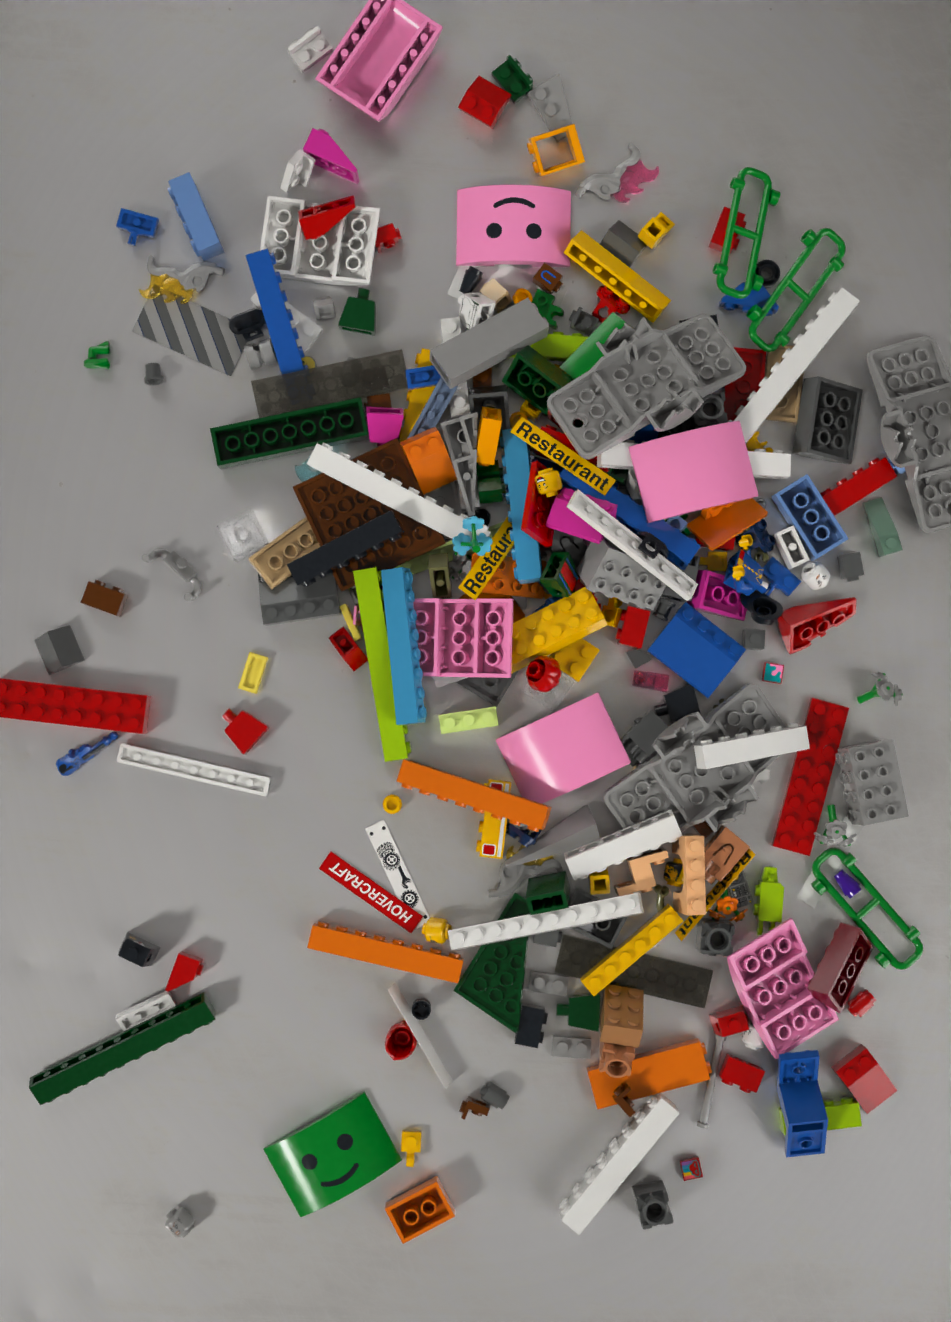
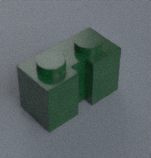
M495 460L494 465L481 466L476 462L480 504L502 502V494L506 493L505 483L501 482V479H504L503 467H499L498 460Z

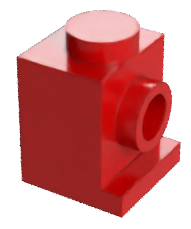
M393 223L378 228L375 244L378 253L382 252L381 248L383 247L385 249L394 247L395 243L402 239L399 229L394 228Z

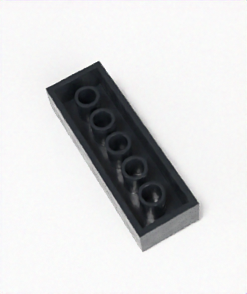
M391 510L286 565L296 584L307 587L317 582L315 578L319 576L325 578L333 574V569L336 567L342 569L351 564L350 560L354 558L355 560H360L368 555L367 551L371 549L377 551L385 547V542L399 540L402 538L401 534L404 533V530L396 514Z

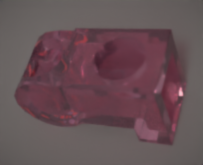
M634 670L632 686L667 693L669 675Z

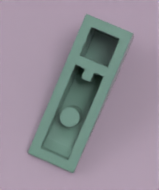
M882 497L863 502L878 556L882 557L903 550L898 532Z

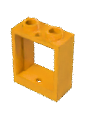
M575 124L528 138L527 148L529 154H533L535 160L532 162L533 169L539 176L585 162ZM566 132L573 160L543 169L536 141Z
M482 406L477 433V463L481 466L494 465L502 423L501 409Z

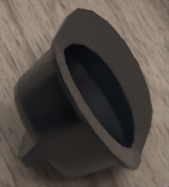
M755 590L750 595L746 596L743 593L740 595L742 605L751 612L752 619L758 624L772 625L774 620L783 614L782 605L765 593Z

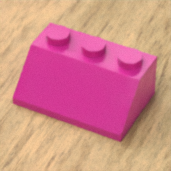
M563 488L554 500L546 527L600 544L605 537L567 508L575 491ZM585 494L616 519L617 504Z

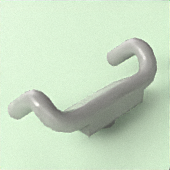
M156 549L149 555L144 554L142 556V560L147 563L152 562L158 556L164 557L163 561L186 582L190 581L194 586V590L191 593H186L184 599L186 601H194L199 596L201 583L196 577L197 572L188 564L186 559L181 558L175 551L170 553L165 549Z

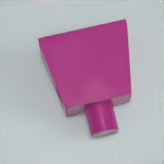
M366 407L370 442L377 443V447L399 437L404 417L402 408Z

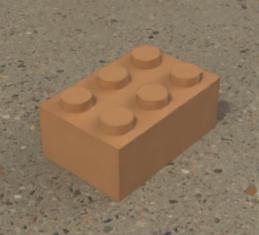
M610 984L604 988L601 1001L600 1042L639 1048L643 1033L644 990Z

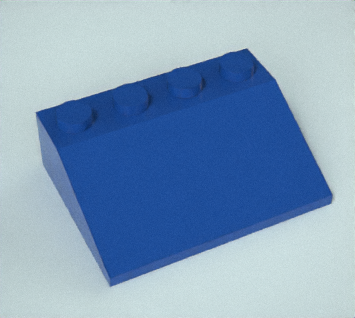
M685 602L676 611L647 651L705 697L709 698L746 649Z

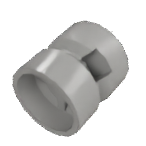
M270 338L259 341L258 345L252 343L244 346L251 370L262 367L263 363L270 365L277 362Z

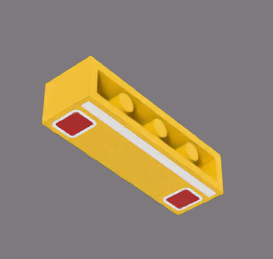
M488 779V783H484V785L510 793L512 782ZM484 811V820L479 822L478 832L482 833L481 840H477L476 852H480V857L503 859L507 818L503 817L502 820L491 817L492 813Z

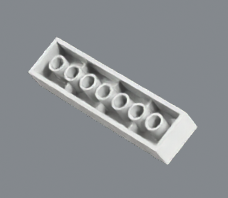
M662 1093L647 1097L645 1106L637 1109L633 1115L635 1118L631 1123L627 1122L621 1129L622 1134L610 1142L608 1151L606 1153L602 1152L596 1160L598 1163L594 1168L590 1167L586 1171L584 1180L581 1183L578 1182L571 1191L573 1193L570 1197H565L560 1203L561 1221L578 1235L582 1233L680 1114L676 1105Z

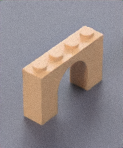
M682 833L683 836L679 837L677 841L672 842V853L680 856L684 870L682 891L673 892V909L684 915H706L704 836Z

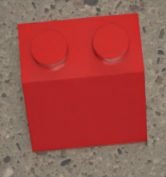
M478 76L467 89L458 108L494 129L512 94Z

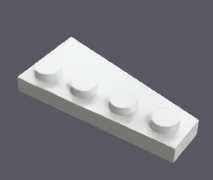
M255 292L250 299L257 308L262 309L257 292ZM285 302L286 308L291 309L294 320L290 321L292 328L296 327L299 339H296L298 347L302 346L305 355L323 329L289 303Z

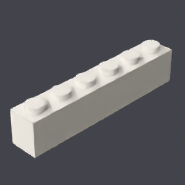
M799 723L787 724V728H782V726L770 727V731L766 732L764 729L754 730L751 735H747V732L737 733L735 738L722 736L718 737V741L712 742V739L701 740V744L694 745L697 769H710L810 749L807 726H799Z
M671 809L566 852L564 857L573 879L582 880L593 872L604 871L610 865H619L627 858L638 857L644 851L658 849L661 847V844L675 842L683 835Z

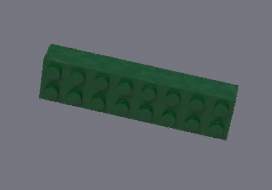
M361 397L210 428L217 466L220 469L312 451L317 443L321 446L323 442L330 446L369 439Z

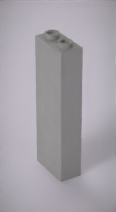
M526 298L431 349L430 361L447 386L452 389L518 353L527 345L531 346L547 337L549 323L545 317L542 318L539 314L537 306Z

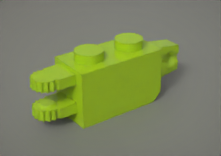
M764 866L762 878L758 880V885L755 884L754 896H757V902L753 905V915H756L755 919H757V935H762L763 921H769L768 931L775 928L776 922H782L784 887L778 882L776 867Z

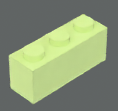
M496 706L438 715L441 734L499 726Z

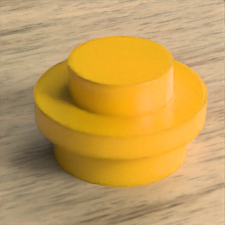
M397 795L385 797L383 808L387 813L395 814L400 811L402 801Z

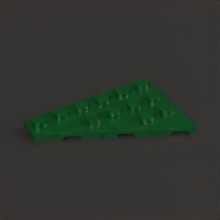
M515 892L498 920L530 914L526 899ZM529 936L482 945L453 990L514 1033L518 1032L520 1024Z

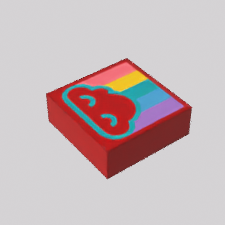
M698 1156L679 1160L684 1181L703 1177Z

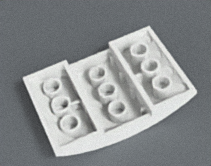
M268 196L260 251L268 248L270 253H274L277 263L274 264L275 272L279 271L281 278L329 285H370L380 208L355 206L351 212L326 234L317 239L306 240L299 222L298 211L321 204L308 203L300 199Z

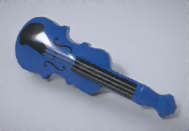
M111 732L93 746L84 744L79 749H70L68 754L56 762V767L60 774L68 776L74 773L81 764L92 759L95 753L109 745L112 740L117 739L118 733Z

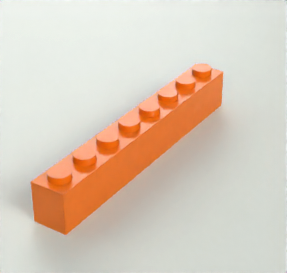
M403 759L397 782L402 783L401 787L411 790L415 787L420 789L419 793L428 796L433 793L437 795V799L448 802V799L454 800L455 805L460 807L472 806L473 811L478 813L490 812L493 818L502 820L504 817L510 819L509 823L520 826L522 823L528 825L527 829L539 832V829H545L552 808L409 759Z
M322 921L312 925L307 946L309 949L449 982H459L464 958H461V955L458 953L449 952L448 955L441 953L442 950L430 948V950L423 949V945L415 943L409 946L399 939L388 941L382 935L374 934V937L367 936V932L355 930L354 933L348 931L347 927L337 926L333 928L329 927V923Z

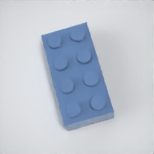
M190 172L169 180L170 188H168V192L176 205L175 208L182 222H185L183 227L191 240L190 243L197 257L201 256L203 261L225 253Z
M808 474L771 497L788 525H794L811 561L818 559L849 539Z

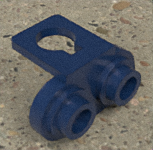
M764 519L750 526V530L735 537L739 545L741 537L750 534L754 540L750 546V551L760 546L762 551L768 553L773 550L776 544L775 538L769 535L766 530L767 523Z
M509 822L506 825V829H508L506 833L514 839L518 836L520 838L518 842L527 848L529 845H535L537 842L536 838L542 831L539 829V832L534 831L529 835V829L520 830Z

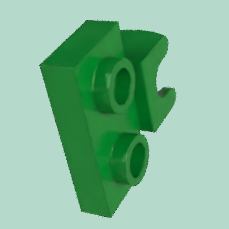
M537 289L531 303L537 306L542 318L545 317L547 319L549 327L556 330L558 326L552 318L554 316L563 317L564 310L553 305L555 296Z

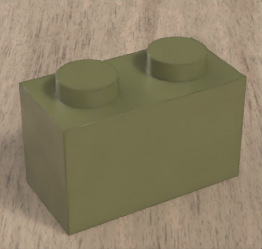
M448 553L428 555V569L433 598H452V581Z

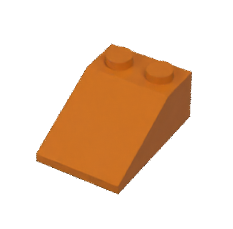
M436 427L400 442L423 495L457 480L447 449Z

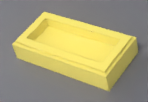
M343 604L339 606L354 641L362 640L357 625H353V616L348 605Z
M249 652L238 686L239 689L257 694L268 657Z

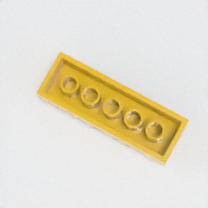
M584 587L572 593L569 597H564L513 623L511 674L528 666L535 658L548 656L608 625L591 591Z

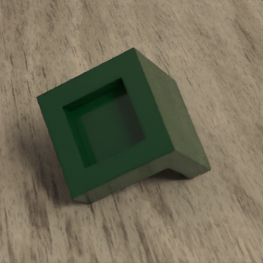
M609 468L606 474L614 478L615 482L619 483V485L626 487L629 469Z

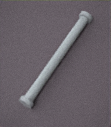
M715 1034L716 1043L711 1063L712 1073H709L710 1080L707 1082L700 1121H697V1126L708 1129L709 1126L707 1121L723 1043L726 1041L727 1036L721 1037Z

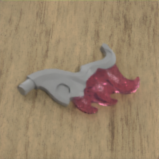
M629 143L628 148L632 151L630 158L617 165L615 172L612 174H594L586 178L579 184L580 187L575 192V195L581 198L585 191H592L604 200L609 201L612 195L618 202H629L630 198H626L625 194H639L643 192L644 189L638 188V185L654 181L659 174V166L655 170L647 169L640 160L639 149L633 143Z

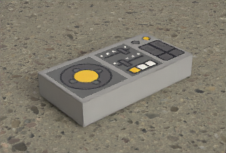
M742 870L728 887L731 898L738 899L737 909L754 903L744 871Z

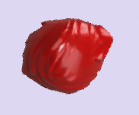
M403 1020L401 1023H396L390 1028L384 1045L386 1052L393 1060H403L413 1053L418 1041L407 1022Z

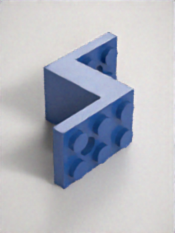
M818 1050L779 1054L777 1093L786 1126V1158L825 1153L828 1117L818 1084L820 1058Z

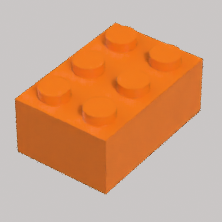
M438 1176L386 1202L385 1210L403 1244L455 1217V1209Z

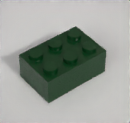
M529 345L516 354L502 380L504 384L546 416L548 415L547 400L549 396L573 381L570 376Z

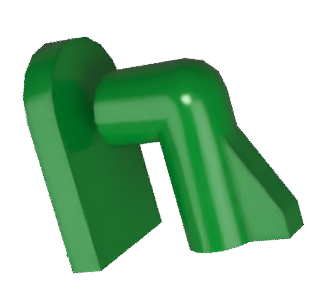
M109 341L88 349V359L84 360V367L109 370L110 363L107 358L97 359V355L110 353Z

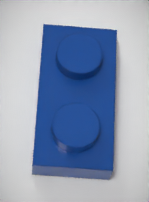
M434 366L405 370L408 390L436 386L441 377Z

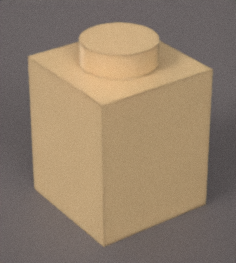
M494 278L485 283L479 290L481 294L496 302L494 310L497 313H500L512 302L508 291Z

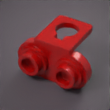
M600 286L596 293L601 300L592 312V316L598 318L601 323L606 318L599 314V309L605 308V306L609 308L608 316L616 311L620 314H627L629 312L630 305L608 287Z

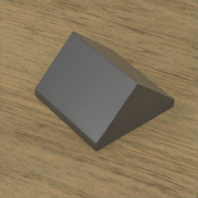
M620 220L608 230L600 243L601 246L628 267L633 265L647 246L637 237L638 234Z
M70 625L48 631L34 640L49 675L85 661Z

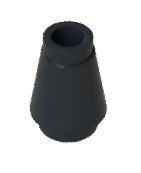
M470 266L465 271L459 291L463 294L472 293L483 279L481 278L483 273Z

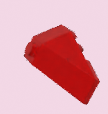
M856 598L806 604L784 610L782 616L778 618V629L788 653L793 654L809 647L811 641L816 637L820 636L822 638L826 635L825 631L832 626L838 627L855 615Z

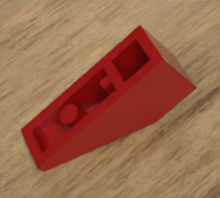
M354 195L298 211L299 222L305 239L321 237L355 208Z

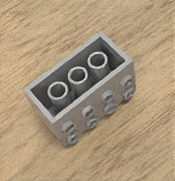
M606 537L600 544L594 542L589 544L576 569L580 579L589 591L593 593L601 592L608 598L616 597L626 604L630 602L641 609L648 608L653 610L666 587L665 583Z
M878 740L837 749L836 761L838 765L840 764L841 769L839 777L841 783L844 784L845 791L843 792L845 802L848 803L849 810H847V816L852 824L865 826L909 816L893 740Z

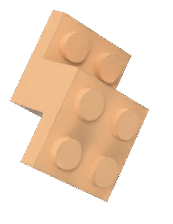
M662 847L651 853H643L635 858H627L626 861L632 880L614 885L616 894L624 896L634 894L633 892L641 891V893L652 891V887L656 886L650 863L654 865L664 863V859L669 858L667 850Z

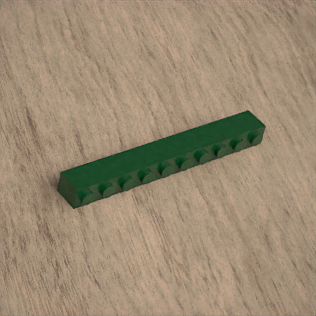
M205 992L30 1077L29 1089L40 1105L46 1102L50 1103L57 1097L68 1094L81 1085H87L97 1077H103L108 1072L121 1068L126 1063L137 1060L150 1051H156L161 1046L172 1043L179 1037L190 1034L203 1025H209L216 1020L215 1009Z

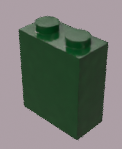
M566 871L528 878L526 901L530 916L569 908L570 884Z

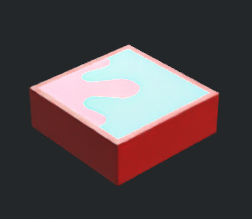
M764 662L761 681L781 684L784 665Z

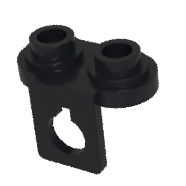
M252 308L231 317L229 320L230 330L234 334H242L246 342L264 336L260 328L265 323L262 309Z
M650 532L636 533L643 540L638 547L639 550L652 559H655L658 553L667 559L669 552L665 543ZM646 544L655 549V551L648 550Z

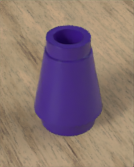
M843 869L834 876L843 894L847 895L849 899L862 890L859 886L860 884L844 872Z

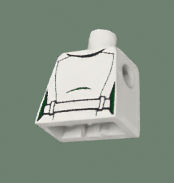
M479 292L465 293L458 298V303L460 304L458 317L468 330L493 317L496 302Z

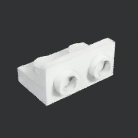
M318 26L307 30L301 39L294 40L288 48L290 57L303 73L333 51L332 46L322 35Z
M299 149L287 163L280 188L287 192L291 187H295L297 183L306 187L315 159Z

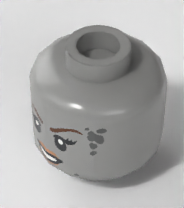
M184 1207L178 1210L173 1208L166 1215L168 1220L165 1226L175 1237L182 1236L184 1238L194 1228V1218Z

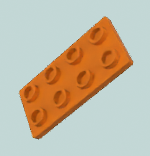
M753 498L703 509L701 510V515L689 522L686 528L707 548L713 551L766 517L768 512Z
M477 553L472 554L471 568L480 557ZM509 556L504 558L481 592L543 599L544 597L543 587L538 582L520 584L518 579H515L514 568L517 567L516 560ZM541 560L542 571H544L546 567V561Z

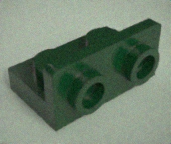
M508 55L506 61L492 71L491 75L503 90L512 94L510 99L516 104L533 89V79L528 73L523 72L522 66L516 58L513 59L511 55Z

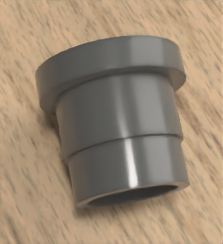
M148 363L145 365V384H162L164 379L161 375L160 365L158 363Z

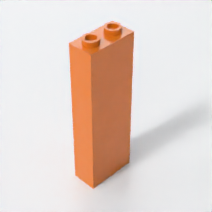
M696 1038L636 1054L632 1061L631 1075L621 1078L611 1077L605 1071L600 1072L599 1065L588 1067L587 1072L597 1109L617 1105L612 1096L614 1095V1090L621 1084L624 1086L627 1083L630 1086L631 1090L624 1098L628 1096L632 1101L710 1080L709 1073H712L709 1061H705L704 1055L707 1054L705 1044Z

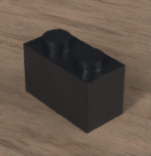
M522 1002L519 1030L515 1035V1044L538 1048L539 1043L542 1044L544 1032L541 1031L542 1024L546 1025L548 1017L545 1007Z

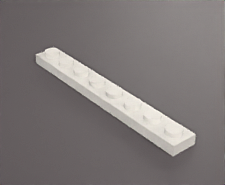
M580 490L573 493L567 508L686 601L692 599L698 583L660 553L657 554L655 559H652L639 550L638 547L643 541L641 538ZM646 544L648 550L655 551V549Z
M124 743L120 744L116 761L267 797L271 782L270 777Z

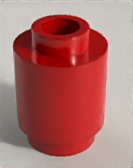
M865 989L863 992L857 993L847 1003L849 1005L847 1009L854 1017L858 1015L861 1018L874 1006L873 1003L877 1000Z

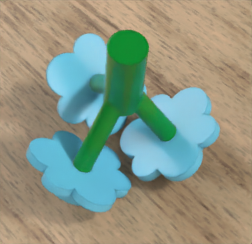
M476 516L463 519V528L472 532V540L470 536L464 535V533H459L458 536L453 537V550L458 552L460 556H464L471 547L473 552L479 556H484L486 552L491 551L492 538L486 537L484 533H481L479 536L476 535V530L483 528L484 519L477 518Z

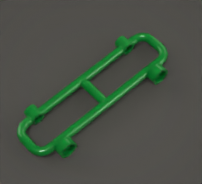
M752 167L742 168L737 178L733 177L731 180L730 188L734 189L721 259L720 263H715L712 271L713 274L717 275L716 283L719 290L726 295L738 299L746 298L750 295L751 290L758 292L762 287L764 278L755 274L768 205L776 206L780 198V192L772 189L770 177L763 171ZM746 175L759 178L764 182V191L755 232L735 225ZM733 233L754 240L743 291L730 288L724 283V278L728 271L727 263Z
M822 228L817 233L812 229L806 231L800 239L806 248L761 309L755 304L748 310L746 316L752 321L749 327L750 339L763 351L772 352L780 345L784 347L789 343L791 338L788 334L832 272L834 270L838 272L844 266L841 260L846 252L845 242L832 229ZM828 236L838 246V252L829 260L827 268L807 294L792 279L821 238ZM788 286L803 301L783 329L776 334L773 343L770 345L766 344L757 335L756 329Z
M835 847L825 850L813 862L812 872L816 880L811 883V886L819 895L828 891L854 923L862 929L867 938L880 951L874 958L884 969L890 964L899 970L911 967L923 954V944L918 938L920 932L913 925L909 928L854 863L857 860L850 852L846 855L841 849ZM832 855H836L841 860L843 865L851 871L873 897L857 913L820 871V865ZM878 904L915 945V952L904 962H899L862 920Z

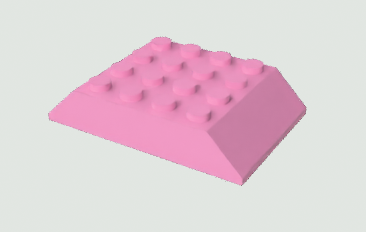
M369 0L315 80L380 122L391 113L432 53L443 27L403 0Z

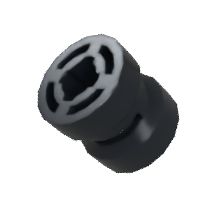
M418 998L413 1002L412 1014L416 1019H426L431 1012L430 1001L426 998Z

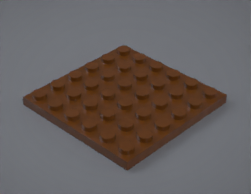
M398 438L351 459L355 463L359 460L367 464V469L372 472L375 469L385 474L384 478L390 481L394 478L402 482L401 487L407 490L409 487L420 492L419 496L425 498ZM324 473L293 486L294 492L320 547L391 510L396 514L404 530V533L401 534L402 538L395 542H390L389 540L384 543L385 547L377 551L372 549L367 551L368 555L360 560H355L354 558L350 560V565L342 569H338V567L333 569V576L341 592L355 586L353 574L355 570L378 567V571L392 569L446 544L442 534Z

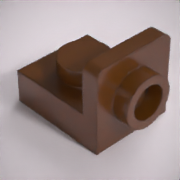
M492 367L473 377V388L492 386Z
M626 1083L624 1086L622 1084L614 1090L612 1097L622 1110L631 1117L636 1113L633 1108L635 1104L628 1096L624 1098L631 1090L630 1086Z
M468 1096L466 1101H462L459 1112H462L461 1118L465 1120L469 1109L477 1116H487L490 1104Z

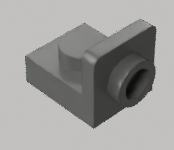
M579 307L577 311L573 310L569 321H571L570 328L589 337L593 333L599 319L582 311L583 308Z

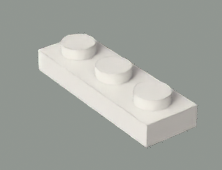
M164 991L117 1014L116 1021L122 1030L126 1031L175 1007L177 1003L169 991Z

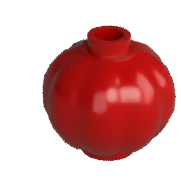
M547 656L535 658L529 663L526 670L529 686L540 692H549L559 684L562 675L558 661Z

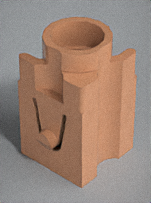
M723 825L720 826L718 831L704 846L705 880L711 885L716 879L721 882L750 848V846Z
M600 1042L599 1071H605L606 1074L614 1078L630 1076L636 1047Z

